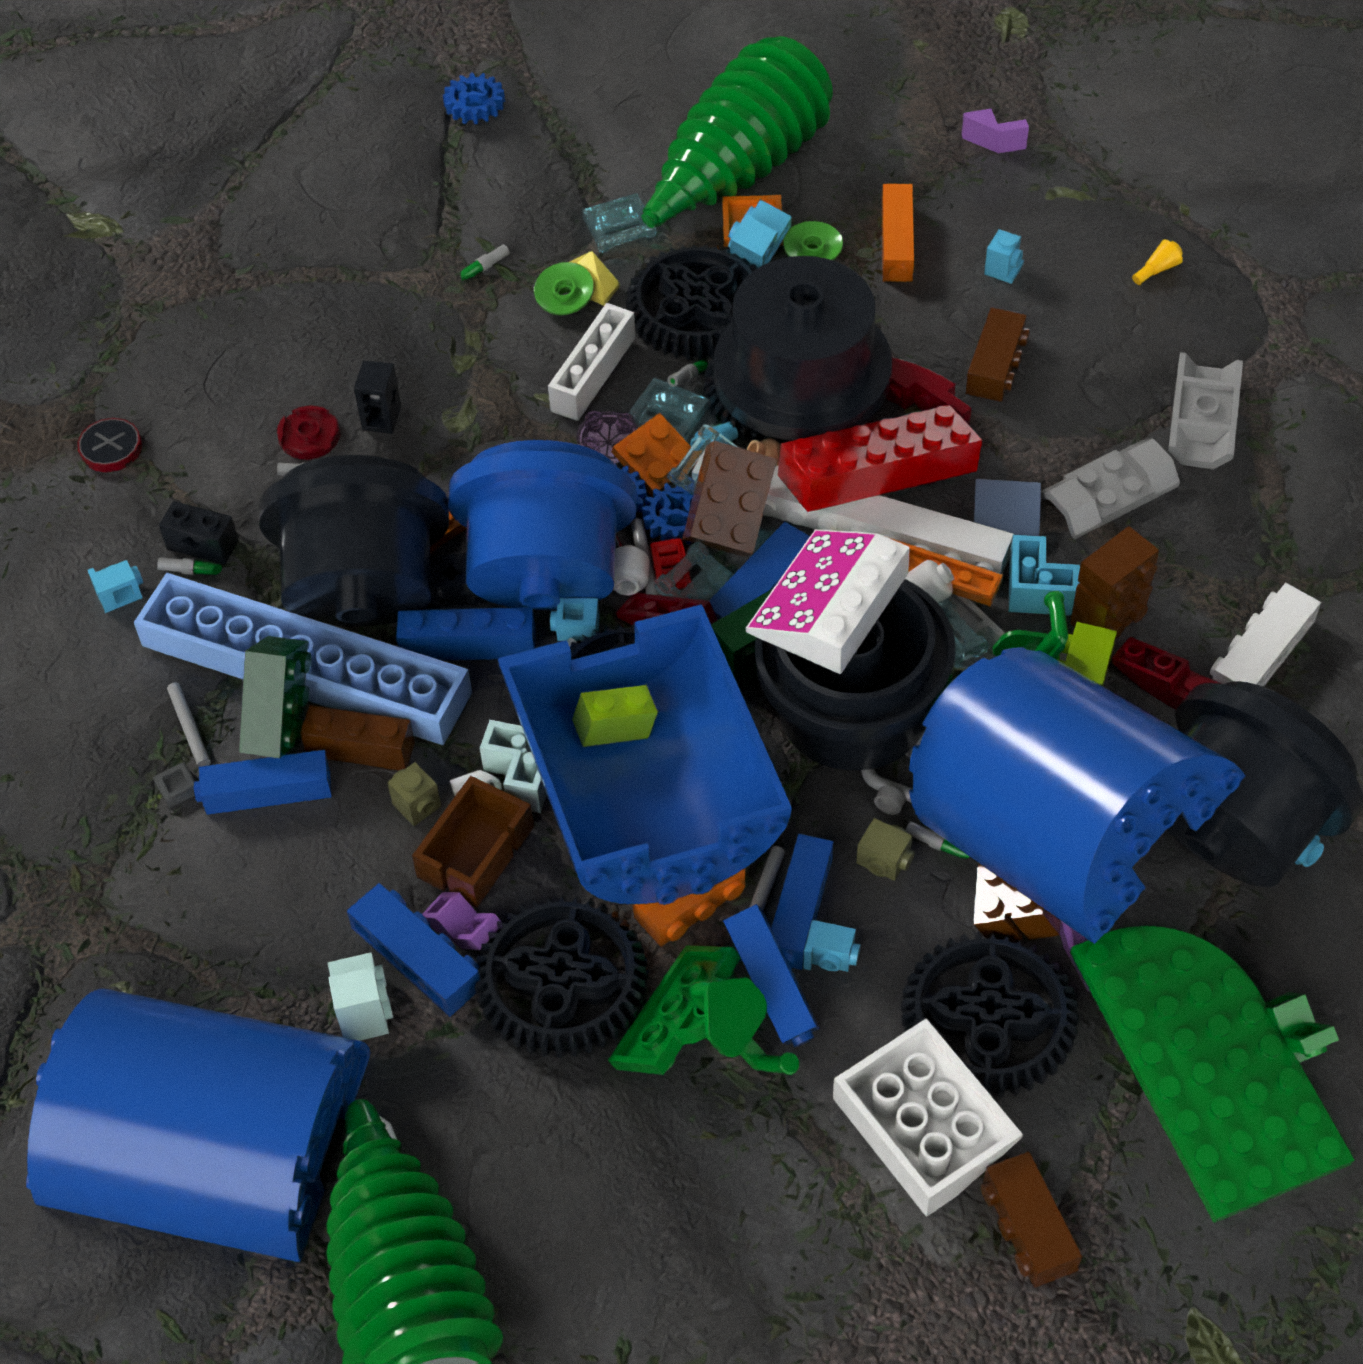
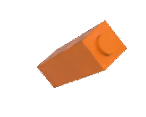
M883 184L882 278L884 282H913L912 184Z

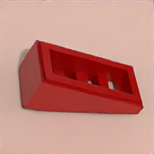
M677 538L651 543V559L660 595L695 599L682 539ZM679 565V567H673V568L662 569V568H664V567H670V566ZM682 577V579L664 582V580ZM685 589V592L667 594L666 592L671 590Z

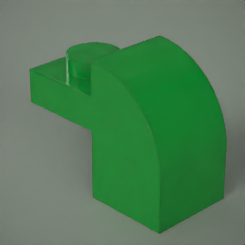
M1287 992L1265 1002L1267 1005L1265 1009L1299 1063L1323 1054L1327 1051V1045L1339 1040L1334 1026L1315 1022L1305 994Z

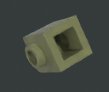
M416 762L406 769L396 772L392 779L387 782L392 805L413 826H416L441 807L437 783Z
M874 818L858 843L856 863L868 868L876 876L887 877L895 881L900 871H907L914 859L915 851L911 850L913 835L907 833L900 826L889 825Z

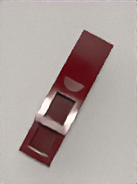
M892 358L891 385L886 397L890 402L898 404L905 410L914 403L922 411L950 405L970 426L972 407L955 397V383L922 366Z
M1131 636L1111 658L1112 663L1129 679L1150 695L1177 710L1178 706L1195 686L1204 683L1222 684L1191 671L1188 660Z

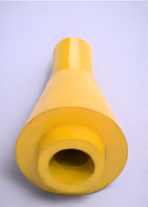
M1162 240L1145 266L1132 276L1133 281L1137 285H1141L1152 275L1180 265L1183 262L1181 247L1174 241Z

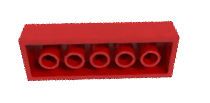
M950 405L939 406L930 410L913 412L904 416L883 419L869 424L856 425L847 429L781 443L777 476L807 512L976 472L983 440Z

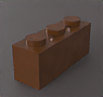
M993 307L990 308L968 370L965 394L1002 402L1005 391L1012 390L1015 379V372L1012 371L1013 368L1019 369L1023 350H1020V347H1026L1029 339L1030 329L1025 328L1027 315Z
M314 705L309 706L300 732L305 752L325 750L328 760L394 770L406 769L408 767L415 745L410 720Z
M1028 1151L986 1167L981 1191L988 1206H994L1000 1217L998 1219V1226L1003 1238L1007 1242L1011 1240L1017 1251L1015 1260L1022 1276H1029L1034 1288L1077 1272L1082 1255L1030 1152Z

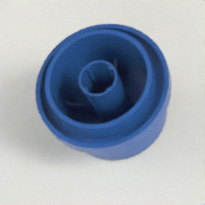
M525 440L504 443L486 449L453 474L449 482L448 508L455 520L467 528L466 584L474 594L489 602L512 608L532 607L533 610H557L560 598H598V601L607 597L614 589L616 533L633 521L636 515L637 491L633 480L624 471L617 468L608 457L596 450L573 443L552 440Z

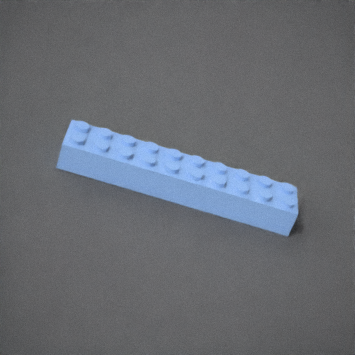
M167 572L134 621L143 647L240 679L244 678L245 650L265 637L274 636L308 641L307 652L311 653V666L305 678V686L309 687L308 701L328 708L407 719L411 722L413 736L440 745L445 744L472 694L469 671L466 668Z

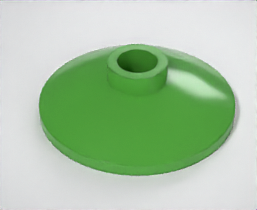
M807 221L789 229L783 239V248L788 257L815 256L835 260L842 251L843 239L839 231L833 226L819 221Z
M572 262L557 263L548 267L539 275L534 286V295L538 305L546 312L554 315H568L581 310L590 301L594 292V282L589 271L583 266Z

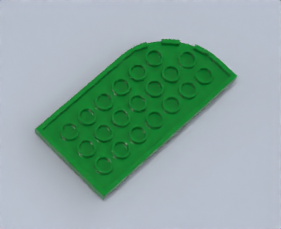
M1135 926L1118 929L1103 934L1095 944L1088 940L1072 946L1071 956L1213 1223L1350 1166L1354 1162L1353 1156L1295 1054L1290 1051L1265 1009L1267 1005L1258 989L1245 971L1230 956L1218 947L1195 935L1177 929L1158 926Z

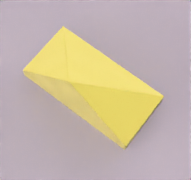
M593 251L570 261L583 266L589 271L594 282V292L590 300L605 306L620 287V282Z

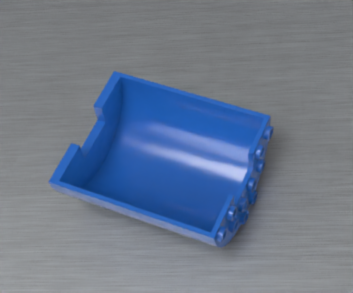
M702 604L635 622L634 644L571 660V650L567 640L498 658L500 670L577 876L582 886L592 895L620 904L658 902L661 905H666L680 897L693 893L696 895L707 893L715 884L735 875L758 859L786 829L792 807ZM647 685L658 711L648 739L582 746L572 721L581 693Z
M1019 647L1002 650L1001 655L990 660L985 657L980 659L958 675L936 700L922 724L926 727L920 745L913 747L909 771L913 773V789L909 790L913 809L921 823L1095 944L1103 934L1112 928L1114 922L1138 899L1139 894L1145 889V886L1132 869L1138 860L1149 852L1151 846L1167 828L1175 823L1180 814H1182L1189 827L1197 831L1205 821L1213 816L1215 810L1228 795L1238 788L1240 782L1246 776L1232 761L1039 650L1032 651Z
M101 988L94 990L77 1004L63 1027L55 1030L51 1039V1051L47 1062L42 1063L38 1069L36 1084L39 1087L34 1102L28 1138V1175L26 1187L30 1189L36 1205L301 1263L325 1191L319 1173L338 1118L345 1120L348 1105L356 1099L371 1051L368 1045L360 1040Z

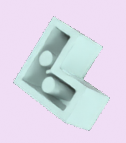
M489 720L480 745L483 770L506 775L503 783L504 792L531 804L532 812L541 813L547 793L522 726Z
M371 952L328 962L330 973L328 979L331 995L343 1037L364 1040L389 1034L387 1020L392 1019L393 1014L389 996L387 995V984L382 964L375 966Z

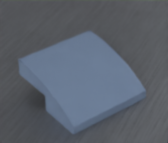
M987 479L975 480L974 523L1013 533L1014 535L1039 536L1041 483Z

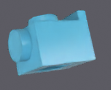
M1000 229L997 231L987 248L985 275L1011 284L1013 283L1024 264V260H1022L1023 250H1020L1021 236Z
M127 560L110 565L95 572L94 568L87 570L105 613L143 598L138 586L144 583L137 566L130 567Z
M560 598L557 611H551L550 630L556 631L557 641H565L569 638L580 641L582 635L591 638L594 629L599 632L598 598Z
M812 920L804 950L803 969L811 970L812 964L827 971L841 970L848 972L850 965L857 966L861 944L855 943L856 929Z

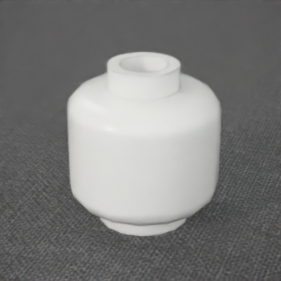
M632 545L616 548L613 590L617 593L633 595L647 586L650 561L648 555L643 550Z
M926 560L909 571L905 579L926 591L938 604L952 595L951 581L954 580V576L944 563L938 565L932 560Z

